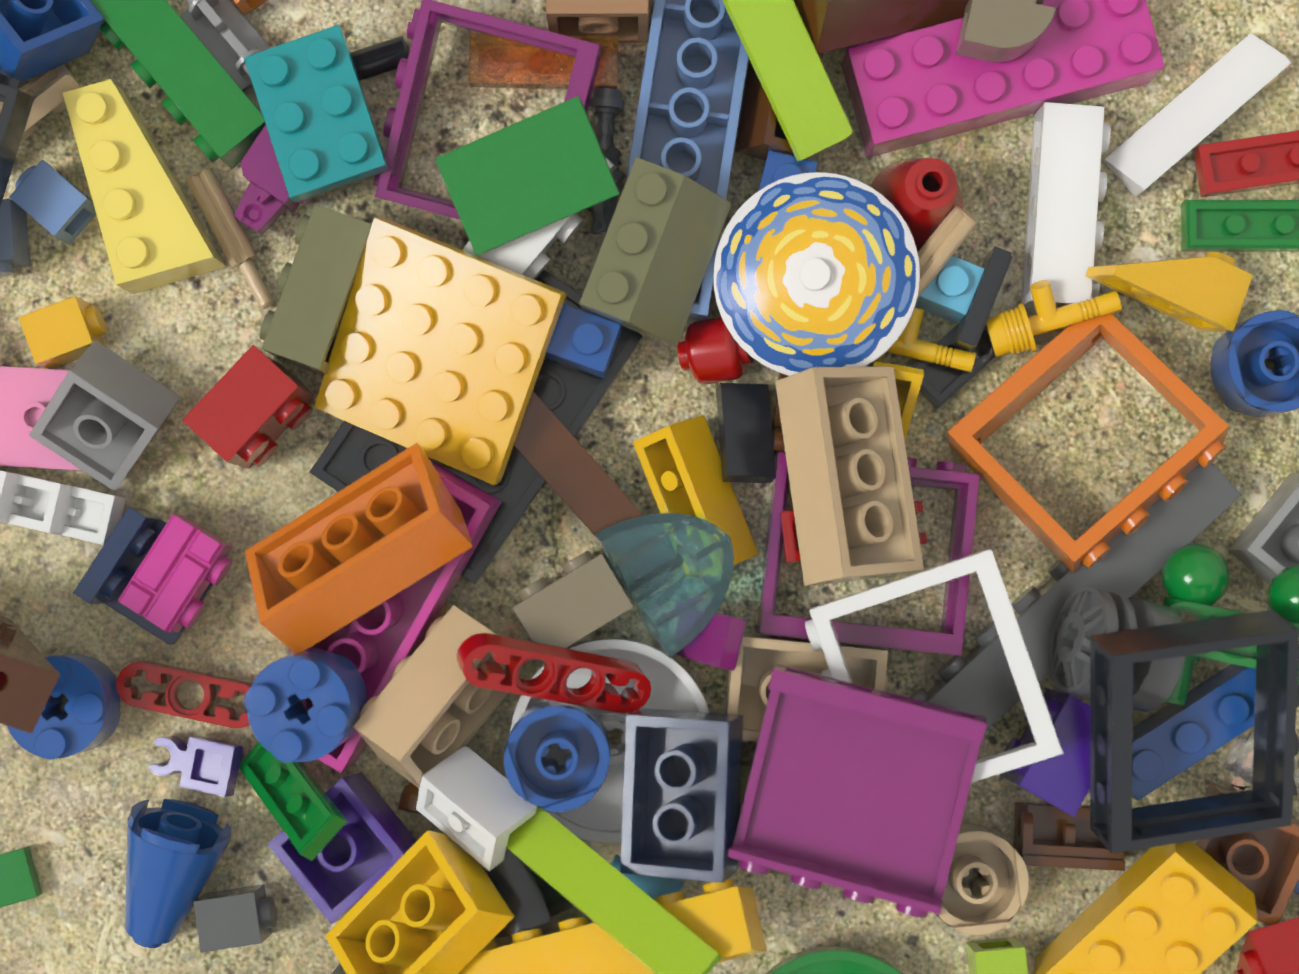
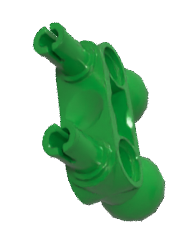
M1187 544L1177 548L1167 557L1162 569V583L1168 596H1164V606L1175 609L1177 613L1190 612L1199 620L1248 613L1213 605L1225 594L1229 585V568L1225 559L1215 549L1203 544ZM1293 565L1281 570L1272 579L1268 589V606L1270 610L1277 612L1298 629L1299 565ZM1257 646L1185 656L1179 680L1165 702L1185 705L1194 662L1200 661L1201 657L1256 669ZM1298 661V681H1297L1298 684H1299V661Z

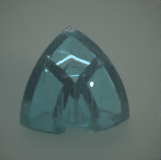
M656 513L633 517L595 533L616 577L628 590L637 606L640 617L669 658L682 650L711 621L728 591L734 565V553L730 536L713 523L704 519L677 513Z

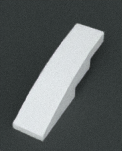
M0 470V522L104 545L121 520L126 500L124 497Z

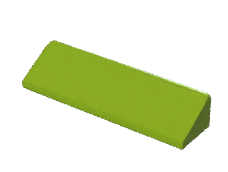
M722 0L797 162L852 136V127L794 1Z

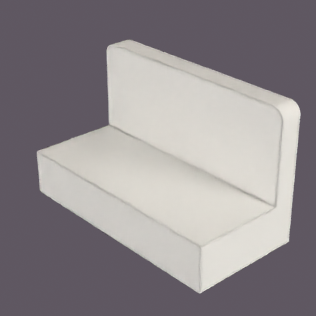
M464 746L421 776L416 810L490 871L504 860L509 834L534 816L537 806L517 795L507 778L469 747Z

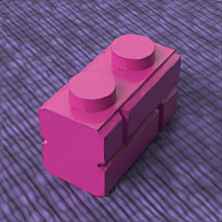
M172 514L118 601L166 632H180L183 626L190 629L205 608L206 604L200 599L209 584L212 583L217 586L231 568L233 560L227 556L233 546L188 517Z

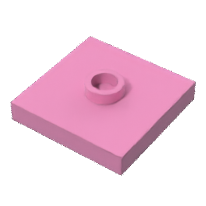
M0 366V466L83 471L29 436L69 370Z

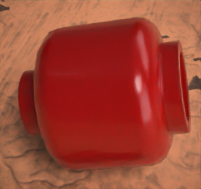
M722 317L699 320L689 324L685 334V341H680L677 346L679 363L682 370H690L695 380L703 385L738 379L745 374L747 365L752 364L754 358L733 338Z

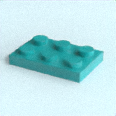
M340 25L244 57L289 197L294 203L389 170L344 32Z

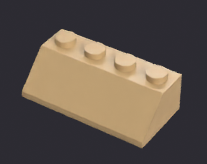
M812 367L775 381L804 586L849 582L923 571L924 566L894 367Z

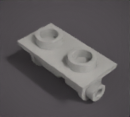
M186 0L190 6L180 17L242 91L246 90L252 85V81L244 57L270 49V47L231 0Z

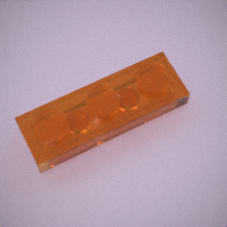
M470 33L469 85L470 87L567 90L575 58L483 33ZM569 36L599 44L603 49L593 89H617L618 37Z

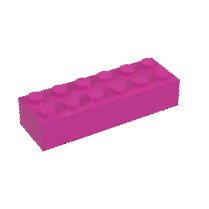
M1044 0L1042 5L1056 8L1050 24L1029 51L1018 58L1005 62H987L955 55L963 18L848 48L841 66L867 158L1032 115L1038 111L1044 102L1073 104L1149 84L1165 66L1146 0Z
M431 461L432 465L462 512L473 547L310 647L321 648L322 650L334 654L338 653L348 658L356 666L364 680L367 690V701L375 696H379L392 680L393 672L400 661L407 656H412L425 640L428 628L437 619L502 502ZM309 697L302 701L307 710L314 707ZM356 731L346 742L318 760L342 773L359 759L367 743Z

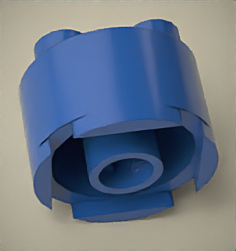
M1283 310L1264 312L1236 324L1234 331H1226L1215 342L1210 364L1211 378L1217 393L1230 410L1253 417H1268L1299 408V317H1297L1299 315ZM1264 361H1273L1274 370L1267 369Z
M309 648L302 653H291L271 663L259 673L245 695L247 716L255 737L276 759L287 763L319 759L346 742L356 733L353 726L359 720L360 711L367 702L366 686L356 666L348 658L338 653L334 654L322 650L321 648ZM308 697L314 705L309 710L304 707L302 702Z
M79 654L45 657L60 673L57 683L32 734L7 726L10 734L26 751L49 760L69 757L96 748L112 735L119 724L121 713H119L120 697L116 689V676L103 662L93 657ZM66 696L69 700L64 706L67 714H63L59 708L62 704L60 697Z
M546 700L530 707L519 717L509 735L504 753L506 776L516 794L525 801L552 812L573 810L590 801L605 781L610 763L609 737L598 716L587 707ZM558 743L561 749H570L571 752L566 757V764L558 765L555 758L546 759L545 756L549 754L551 744Z

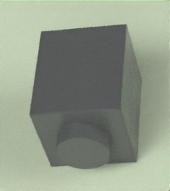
M265 884L209 892L193 901L200 953L260 944L271 935V928L276 926L275 902L272 896L266 897Z

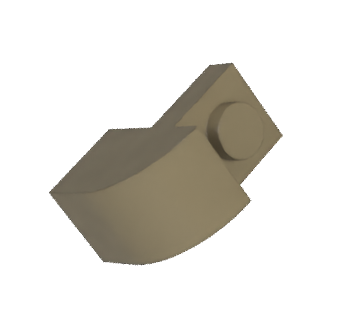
M969 0L965 8L955 55L987 62H1005L1018 58L1029 51L1050 24L1056 8L1042 5L1044 0Z

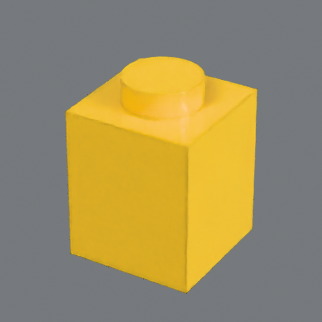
M76 296L18 317L35 364L47 369H55L78 360L94 340L105 346L102 335L107 333V327L97 306H91L90 303Z

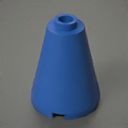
M164 799L161 808H147L149 800L140 801L132 806L127 821L125 930L136 944L147 948H157L174 940L194 905L193 901L199 897L226 850L231 837V827L228 823L224 829L216 824L218 814L194 803L175 799Z

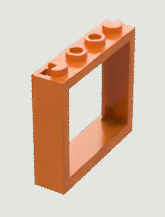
M1110 313L1069 325L948 430L947 435L949 447L975 474H980V479L1074 574L1083 565L1089 569L1097 561L1101 562L1112 549L1108 543L1122 531L1129 536L1140 528L1150 517L1146 510L1158 499L1162 498L1165 502H1168L1174 498L1189 482L1185 476L1198 464L1205 469L1214 463L1215 458L1227 448L1223 442L1225 441L1229 425ZM1103 338L1200 432L1077 540H1074L981 444Z

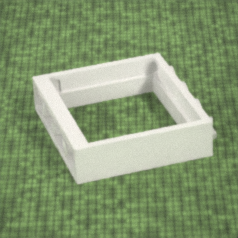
M991 548L811 608L809 611L812 619L805 621V627L813 650L823 649L829 669L822 671V675L853 683L831 619L977 572L1036 742L976 760L971 783L1063 754Z

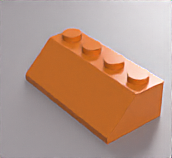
M415 443L245 550L260 623L296 654L304 652L447 562L455 559L472 548L473 544L461 510L423 448L418 443Z

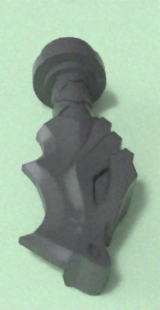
M595 88L592 92L588 110L593 111L592 114L596 116L595 134L604 156L617 166L612 175L619 189L621 182L627 175L618 168L621 152L613 145L615 117L618 116V113L624 112L625 102L621 100L620 90ZM617 196L587 209L592 213L591 234L597 235L607 232L617 207Z

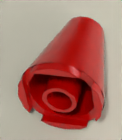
M911 158L894 162L884 168L870 185V187L891 202L901 214L913 236L917 252L954 208V205L963 209V198L955 173L947 163L939 159Z

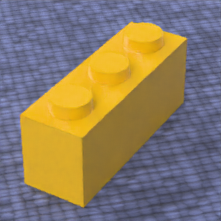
M704 415L666 426L633 441L688 583L759 555L731 482H723L721 457Z

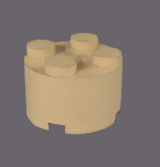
M961 823L942 899L941 913L937 916L944 923L964 934L987 935L995 933L1006 927L1020 907H1023L1029 891L1028 871L1023 858L1004 838L987 827L971 823ZM974 868L981 874V877L975 878L973 880V887L969 888L962 882V879L969 876V870Z

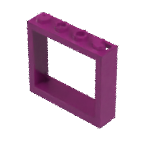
M422 0L420 10L415 8L412 22H408L407 38L413 39L408 59L402 58L396 72L395 87L401 89L397 107L389 108L384 122L383 136L389 138L385 152L389 170L374 176L372 185L377 186L375 197L460 220L453 201L402 188L441 23L575 58L565 101L579 96L586 113L588 112L603 49L599 44L434 0Z
M779 452L775 456L776 478L772 482L757 633L809 639L805 621L812 618L775 614L783 545L780 512L786 511L789 488L786 454ZM907 457L912 486L955 490L948 562L971 555L980 474L966 473V465L946 461H937L936 469L916 467L917 459ZM970 574L946 581L941 633L832 621L839 642L962 656Z

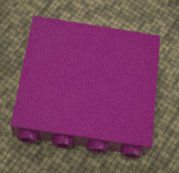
M778 664L772 671L768 687L770 694L734 843L729 849L728 857L740 860L739 867L749 872L767 875L770 874L771 869L792 874L790 880L793 883L807 888L821 889L823 883L843 888V895L858 902L874 903L875 897L896 903L895 909L909 916L927 918L928 912L940 915L942 899L974 768L986 730V717Z

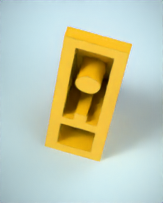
M1207 252L1205 257L1088 267L1086 277L1202 332L1234 331L1253 275L1236 267V260L1219 252Z

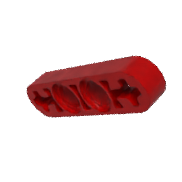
M477 633L469 636L462 642L457 652V662L465 679L471 685L479 688L618 713H632L639 710L647 703L651 695L652 688L649 679L636 663L629 660L489 633ZM486 652H490L495 662L484 661L480 668H476L473 660L483 659ZM541 659L545 662L543 671L536 678L531 680L519 678V670L527 661ZM500 664L506 665V666H505V671H506V672L503 671V669H502V667H501ZM579 668H588L592 671L591 678L584 686L580 688L567 687V679L573 671ZM605 676L611 684L605 683ZM631 679L634 682L633 688H624L622 694H619L613 686H626Z

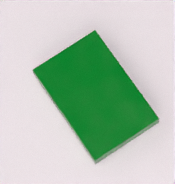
M579 96L435 158L476 256L621 195Z

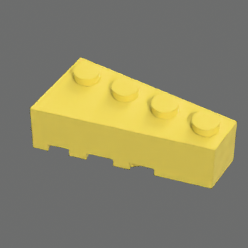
M112 79L63 92L116 285L131 294L226 268L225 262L213 246L206 233V229L181 190L180 184L160 154L158 146L128 94Z

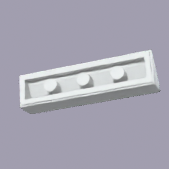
M1250 33L1105 158L1103 162L1133 196L1137 197L1290 65L1291 61L1284 54Z

